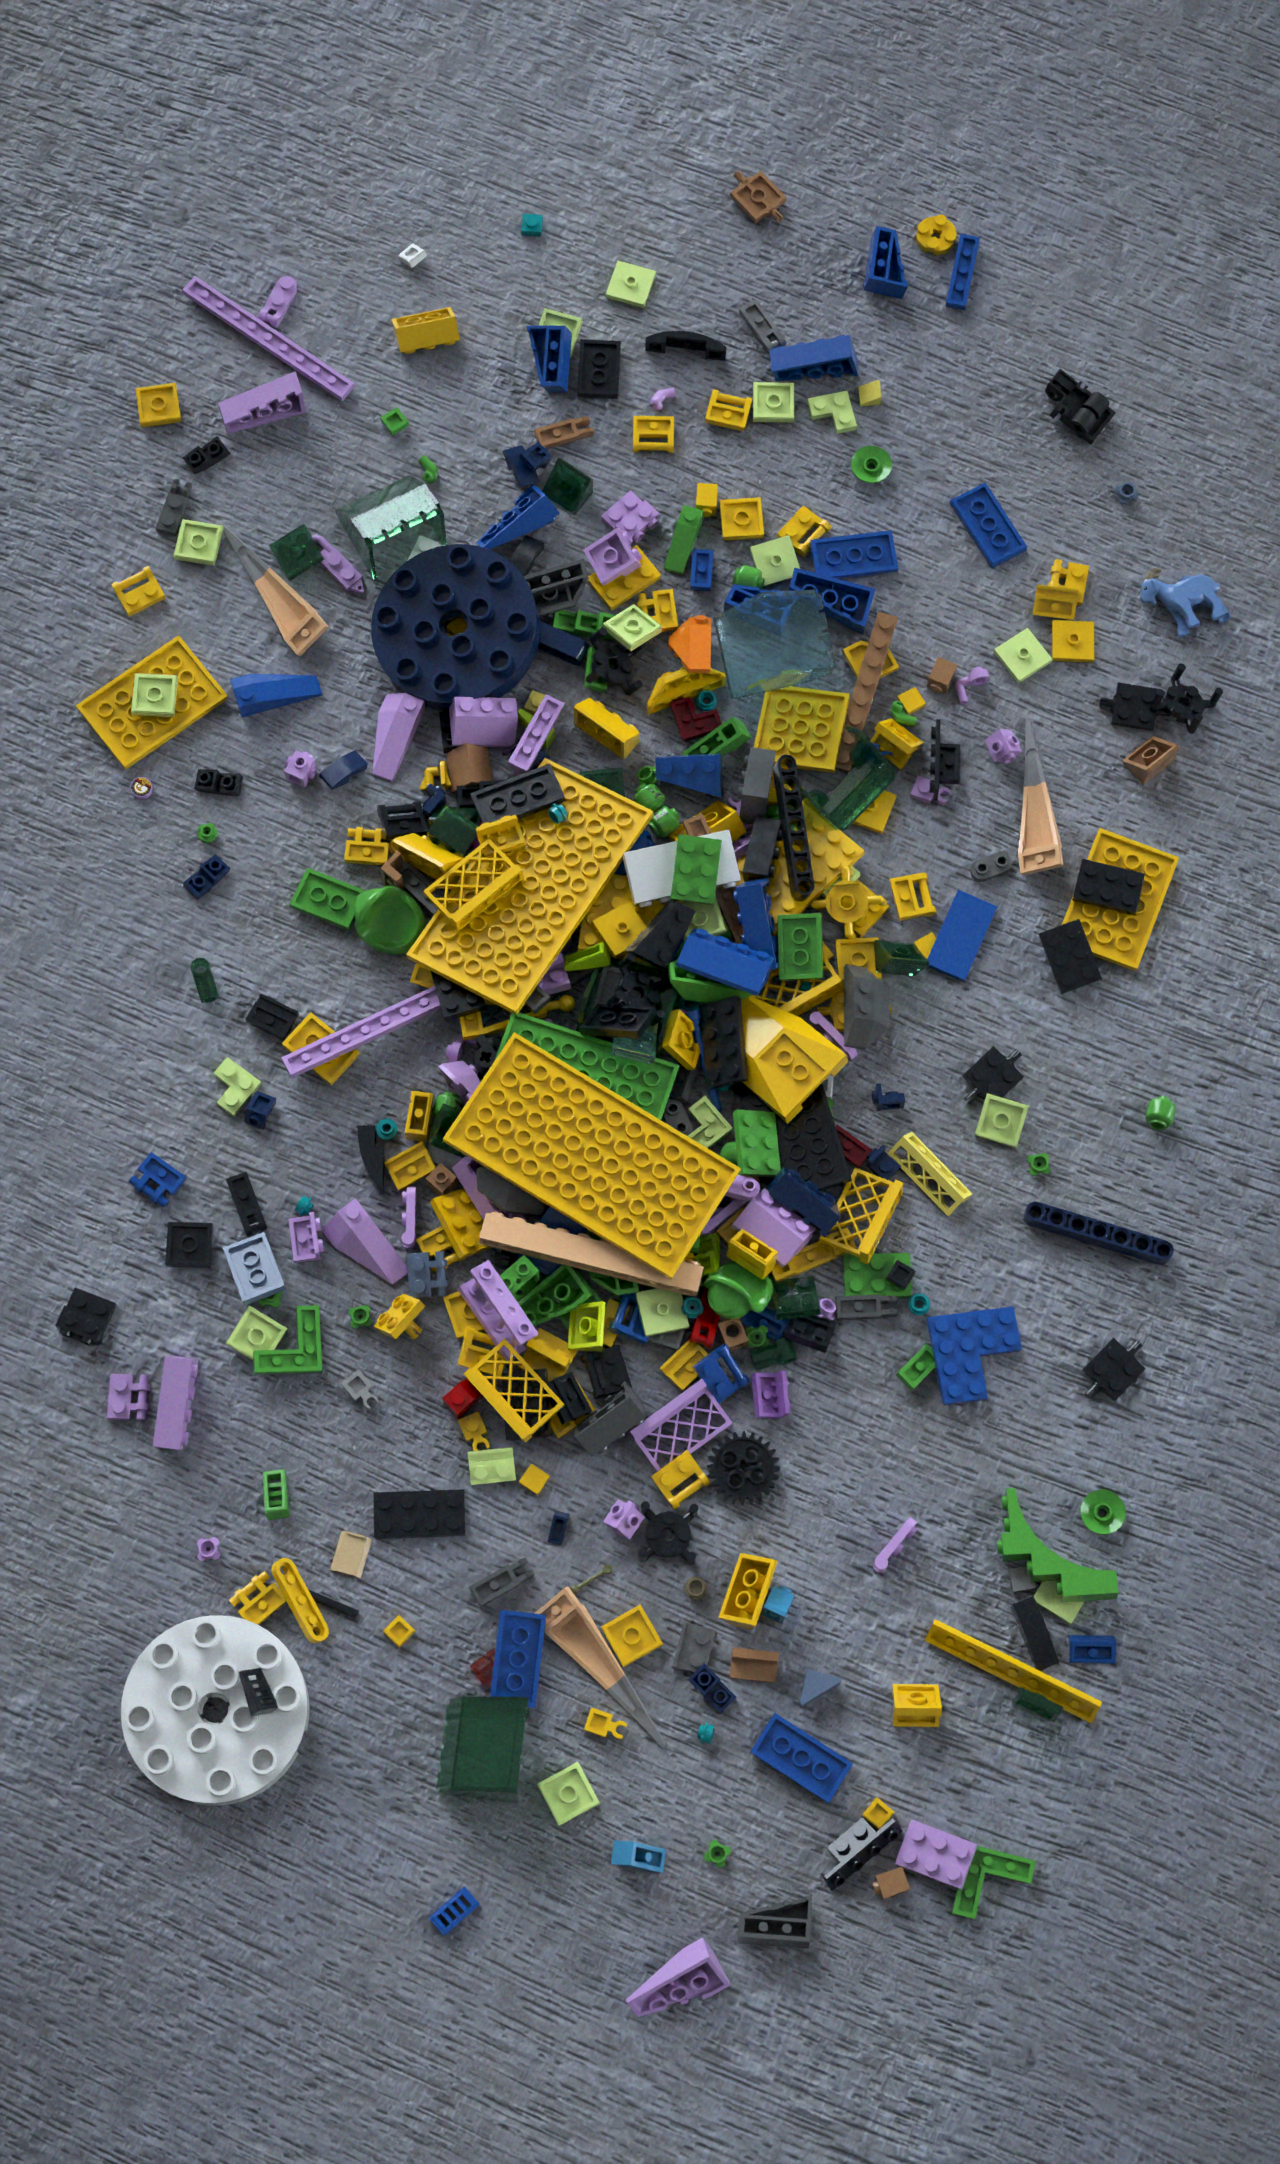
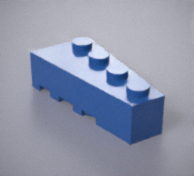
M838 335L835 338L818 339L809 343L801 342L793 346H780L770 350L771 369L775 381L802 380L804 376L819 379L822 375L833 374V378L842 377V373H851V376H859L857 355L850 335Z
M794 568L788 593H792V591L799 592L798 600L854 631L862 635L864 634L875 588Z
M769 878L743 882L734 891V900L736 904H739L740 912H738V922L740 925H743L744 931L742 943L747 945L749 949L757 952L763 951L768 953L769 956L774 957L771 969H777L779 967L777 937L772 936V932L775 931L774 917L769 915L772 900L771 896L766 893L765 886H769Z

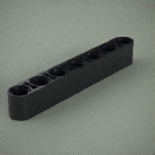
M785 754L779 757L775 763L773 776L790 893L794 900L802 902L808 899L813 892L814 879L797 764L791 755ZM780 764L786 765L789 770H784ZM783 784L789 785L792 790L785 789ZM786 805H792L795 810H789ZM789 825L796 826L798 831H793ZM792 845H797L801 851H795ZM795 866H801L804 872H799ZM798 886H803L807 892H801Z

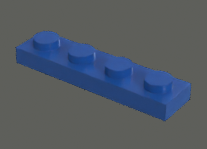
M960 234L945 307L965 310L980 237Z

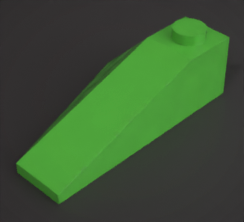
M561 1265L518 1301V1304L532 1325L536 1326L575 1310L591 1297L592 1293L588 1281L578 1268Z

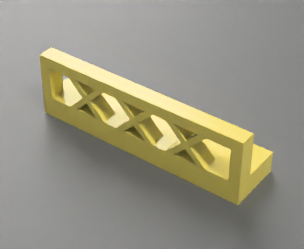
M913 1132L902 1136L887 1153L947 1216H950L961 1203L968 1200L972 1195L962 1182ZM901 1146L907 1151L908 1159H901L896 1154V1151ZM913 1163L921 1165L923 1175H917L913 1171ZM928 1179H934L938 1183V1191L931 1190L928 1187ZM943 1195H950L956 1202L949 1208L944 1203Z

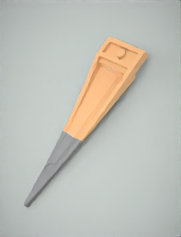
M220 524L224 528V534L260 592L284 640L297 655L301 656L329 626L307 601L225 525Z
M1028 718L1026 719L1024 791L1018 848L1020 874L1023 876L1063 867L1062 844L1031 721Z
M565 1587L535 1612V1614L546 1615L545 1634L601 1684L662 1748H666L667 1745L584 1604L582 1605L569 1587Z

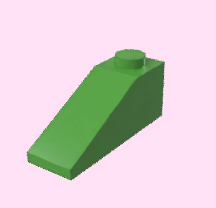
M683 505L664 570L684 575L703 522L702 510Z
M731 717L685 750L683 755L721 753V756H724L739 748L752 737L742 720Z

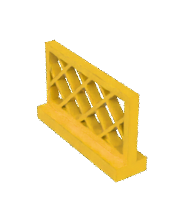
M488 838L427 887L423 893L459 932L523 880V872L517 864H514ZM487 847H490L494 851V858H482V852ZM478 862L477 871H465L466 864ZM481 862L493 863V872L480 871ZM496 863H506L510 868L505 872H496ZM453 875H462L461 885L449 884V878ZM465 876H477L476 885H464ZM480 876L492 877V882L488 886L479 885ZM437 888L445 889L444 898H435L431 893ZM448 889H460V898H447ZM463 889L476 890L475 896L472 899H463ZM447 903H459V909L451 915L446 909Z
M823 952V962L826 965L823 966V970L831 973L832 977L825 981L819 979L798 980L795 989L785 987L787 980L782 981L781 986L771 984L773 977L779 976L778 967L770 972L768 981L764 985L765 989L762 997L752 995V997L763 1002L775 1004V1007L795 1016H800L842 992L844 986ZM802 981L812 982L811 989L808 991L799 990ZM769 988L779 990L776 1000L766 998ZM783 991L794 993L792 1000L788 1002L780 1001Z
M854 1168L851 1174L852 1181L846 1184L837 1202L839 1213L847 1211L850 1220L842 1223L837 1221L836 1225L829 1231L838 1229L841 1238L832 1240L827 1238V1235L825 1238L821 1235L819 1242L859 1257L860 1262L869 1264L903 1194L904 1183L896 1179L894 1182ZM859 1176L865 1178L868 1184L856 1187L854 1181ZM883 1185L888 1187L886 1193L877 1195L873 1187ZM870 1189L873 1197L862 1200L859 1192ZM856 1194L859 1202L847 1205L846 1197ZM876 1201L877 1211L868 1213L865 1205ZM862 1207L865 1215L853 1218L850 1210ZM867 1219L869 1228L859 1231L856 1223ZM852 1224L856 1233L844 1236L841 1228ZM858 1237L861 1244L857 1250L850 1247L847 1241Z
M505 1338L475 1366L463 1373L525 1443L532 1437L531 1435L565 1405ZM506 1346L510 1350V1361H497L498 1352ZM515 1356L519 1361H513V1357ZM484 1364H494L493 1376H483L479 1369ZM497 1364H510L509 1377L497 1376ZM513 1365H523L525 1367V1377H512ZM528 1371L534 1378H528ZM487 1379L493 1380V1386ZM496 1380H509L508 1393L496 1390ZM512 1380L524 1381V1393H511ZM528 1381L539 1382L540 1394L527 1393ZM543 1388H544L549 1394H543ZM502 1396H508V1400L506 1401ZM511 1396L524 1397L523 1409H513L511 1407ZM527 1397H539V1410L526 1409ZM543 1397L553 1398L558 1403L551 1410H542ZM517 1412H523L522 1418ZM526 1413H539L538 1422L530 1428L525 1422Z

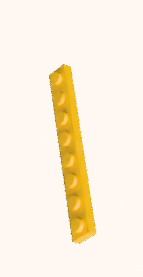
M936 1619L924 1640L1091 1724L1101 1707L1102 1701Z

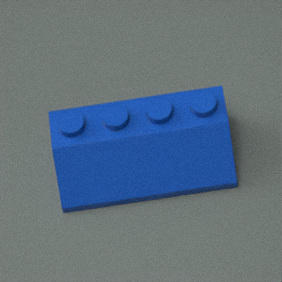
M693 928L686 939L676 966L758 996L768 981L775 958L769 956L766 952H757L749 949L745 944H735L725 937H716L708 934L704 929Z

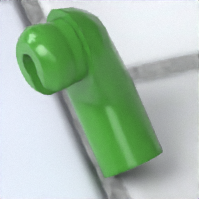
M423 455L418 460V463L425 469L422 478L427 484H432L437 479L438 468Z
M893 702L890 707V713L894 720L899 724L915 727L917 717L906 715L902 702Z

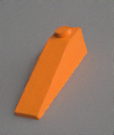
M704 615L690 617L669 635L668 648L675 651L676 658H681V664L689 673H710L711 618H707Z

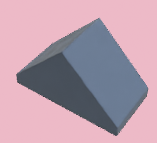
M807 1669L799 1706L801 1708L840 1685L841 1679Z

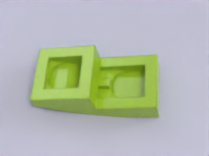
M716 1233L700 1237L699 1253L694 1256V1261L698 1262L699 1266L704 1267L701 1277L718 1272L720 1238Z

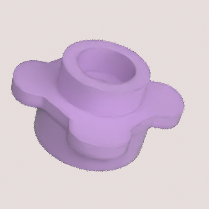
M823 1298L815 1301L816 1310L814 1313L817 1317L830 1321L836 1318L834 1314L836 1305L832 1300Z
M215 1537L199 1539L197 1541L198 1559L200 1561L211 1558L217 1560L220 1557L218 1552L219 1540Z

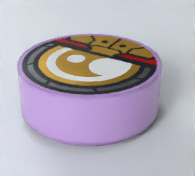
M138 777L131 783V791L135 798L146 799L152 794L153 787L149 779Z

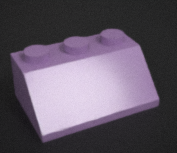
M453 698V703L449 707L452 746L470 743L481 747H511L515 743L518 721L516 698Z
M765 1188L759 1192L757 1197L750 1201L731 1226L737 1232L744 1229L767 1244L768 1247L778 1252L776 1263L782 1268L808 1244L816 1230L812 1225L805 1223L803 1218L793 1210L790 1211L769 1195V1191Z

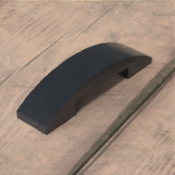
M665 331L647 336L645 340V351L665 353L667 346L706 351L705 359L726 360V346L713 338L694 332Z

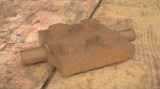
M739 170L734 173L733 177L740 184L730 192V197L755 224L769 215L779 223L783 216L777 211V208L786 202L787 197L762 171L748 178Z

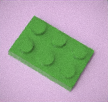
M678 835L670 900L714 905L722 840Z
M307 868L289 905L290 908L349 931L355 919L354 908L356 898L365 890Z
M821 913L778 915L780 981L823 979Z
M738 1109L733 1111L738 1167L741 1168L739 1175L775 1178L781 1170L775 1112Z
M910 1253L873 1254L869 1264L860 1262V1258L854 1255L843 1254L844 1295L880 1294V1296L910 1298L912 1296L911 1281L905 1291L885 1280L897 1260L910 1267Z

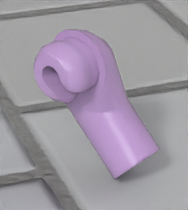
M674 387L659 390L650 399V404H652L654 411L663 408L662 402L664 400L676 397Z

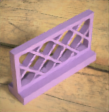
M700 1379L644 1420L639 1426L628 1432V1435L635 1441L656 1472L661 1469L656 1462L657 1453L670 1455L669 1462L672 1461L673 1456L680 1455L679 1453H674L675 1440L688 1442L687 1450L691 1454L732 1424V1421L706 1387L707 1385L703 1379ZM704 1393L710 1400L709 1410L696 1408L698 1398ZM694 1401L693 1407H689L688 1405ZM682 1409L693 1410L691 1423L678 1421L679 1413ZM696 1411L708 1413L707 1425L694 1424ZM711 1413L720 1415L726 1423L719 1428L710 1426ZM674 1415H676L675 1420H669ZM663 1423H675L673 1436L660 1434ZM678 1424L690 1426L688 1439L676 1437ZM693 1427L706 1428L705 1438L701 1441L693 1440ZM658 1428L657 1434L651 1433L652 1431ZM709 1429L715 1430L708 1435ZM647 1435L656 1436L655 1449L646 1448L641 1440ZM660 1437L672 1439L670 1452L658 1450ZM691 1442L697 1443L692 1448H690ZM649 1452H654V1458Z

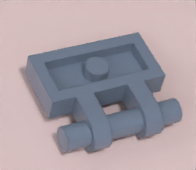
M436 1251V1260L430 1261V1252L406 1254L409 1296L413 1298L432 1297L434 1287H438V1296H447L449 1283L446 1280L445 1267L447 1266V1260H444V1251ZM432 1267H436L437 1280L432 1281Z

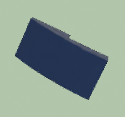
M522 445L503 450L509 471L513 470L518 488L540 482L536 470L532 472L519 458L520 454L525 451Z
M354 750L330 764L319 774V777L333 790L349 783L350 776L366 770L368 763Z
M215 854L200 865L198 872L183 882V887L196 900H199L222 880L230 871V867Z
M705 1663L688 1679L693 1687L719 1714L736 1699V1696Z

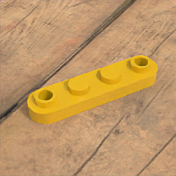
M288 1558L279 1559L272 1565L271 1569L276 1583L307 1640L315 1644L322 1642L328 1637V1625L293 1561Z

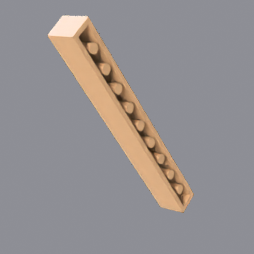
M499 1212L485 1214L479 1244L691 1297L697 1296L704 1268L699 1266L698 1262L691 1260L683 1262L672 1280L605 1239H591V1236L583 1233L578 1235L571 1234L563 1228L550 1229L543 1223H526V1220L519 1217H513V1219L506 1218Z

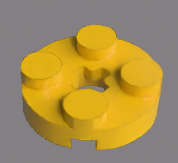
M946 216L928 217L918 224L916 242L922 251L926 253L927 251L934 253L933 255H943L952 249L956 240V229L952 222L947 220ZM933 233H939L940 238L932 237Z

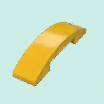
M848 1227L842 1229L844 1236L850 1235ZM839 1231L828 1235L827 1238L835 1240L841 1238ZM853 1239L847 1241L850 1247L857 1248ZM818 1241L804 1247L783 1268L776 1263L771 1272L775 1281L784 1280L824 1265L843 1256L846 1252Z

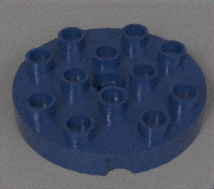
M468 544L435 547L406 561L390 576L383 586L375 603L371 622L373 648L381 667L390 681L400 692L424 700L425 707L442 711H449L454 697H473V699L483 697L500 698L508 693L523 678L531 666L538 649L541 633L539 609L535 603L532 591L521 572L498 553L480 546ZM453 619H464L467 623L466 630L463 633L449 637L445 632L446 625Z

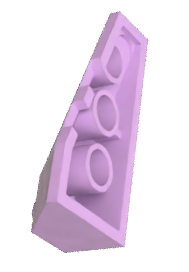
M407 693L386 695L378 712L372 772L374 776L390 782L393 781L426 711L424 700Z
M463 1060L441 1064L438 1067L447 1087L453 1093L459 1095L460 1100L466 1105L480 1084L479 1072L472 1064L468 1066Z
M356 1199L340 1209L323 1228L322 1233L336 1250L341 1253L343 1252L391 1285H395L408 1275L406 1264Z
M702 1937L679 1951L630 1995L626 2002L634 2013L640 2017L665 2010L667 2005L677 2002L683 2005L689 2003L688 1999L702 1996V1999L711 1997L729 1987L730 1982L714 1951Z

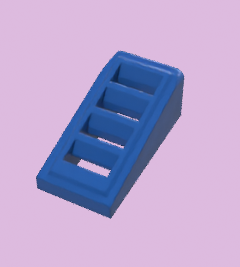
M464 1886L433 1913L429 1919L445 1937L480 1904ZM462 1895L471 1904L469 1908L459 1899ZM454 1902H457L464 1912L462 1914L452 1905ZM448 1908L457 1917L454 1921L445 1912ZM441 1914L449 1922L447 1927L438 1918Z

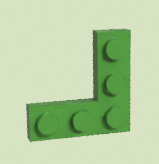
M319 1305L296 1306L298 1349L254 1350V1375L322 1372Z
M977 1846L962 1890L957 1888L952 1914L975 1920L985 1873L1030 1885L1036 1861Z

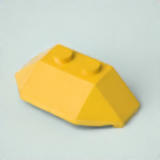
M684 666L678 671L666 672L658 678L647 703V713L651 715L667 709L672 701L689 696L692 699L697 697L702 691H713L726 685V675L712 668L710 673H689Z

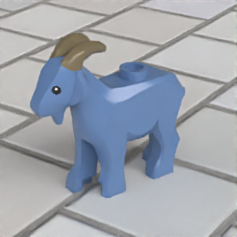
M1153 568L1147 572L1141 587L1140 601L1143 604L1152 603L1155 606V598L1158 597L1177 624L1178 639L1190 634L1188 628L1199 627L1200 622L1193 610L1198 609L1200 606L1212 609L1211 617L1213 621L1217 620L1218 624L1231 618L1230 613L1222 603V599L1215 594L1219 590L1220 584L1215 583L1210 577L1201 574L1193 577L1187 575L1182 577L1178 583L1171 585L1154 579L1159 577L1157 573L1162 571L1161 568Z

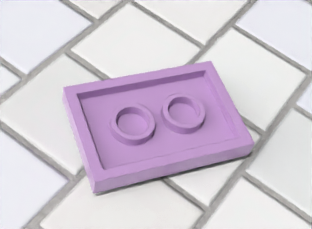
M911 1819L895 1864L962 1890L978 1845Z

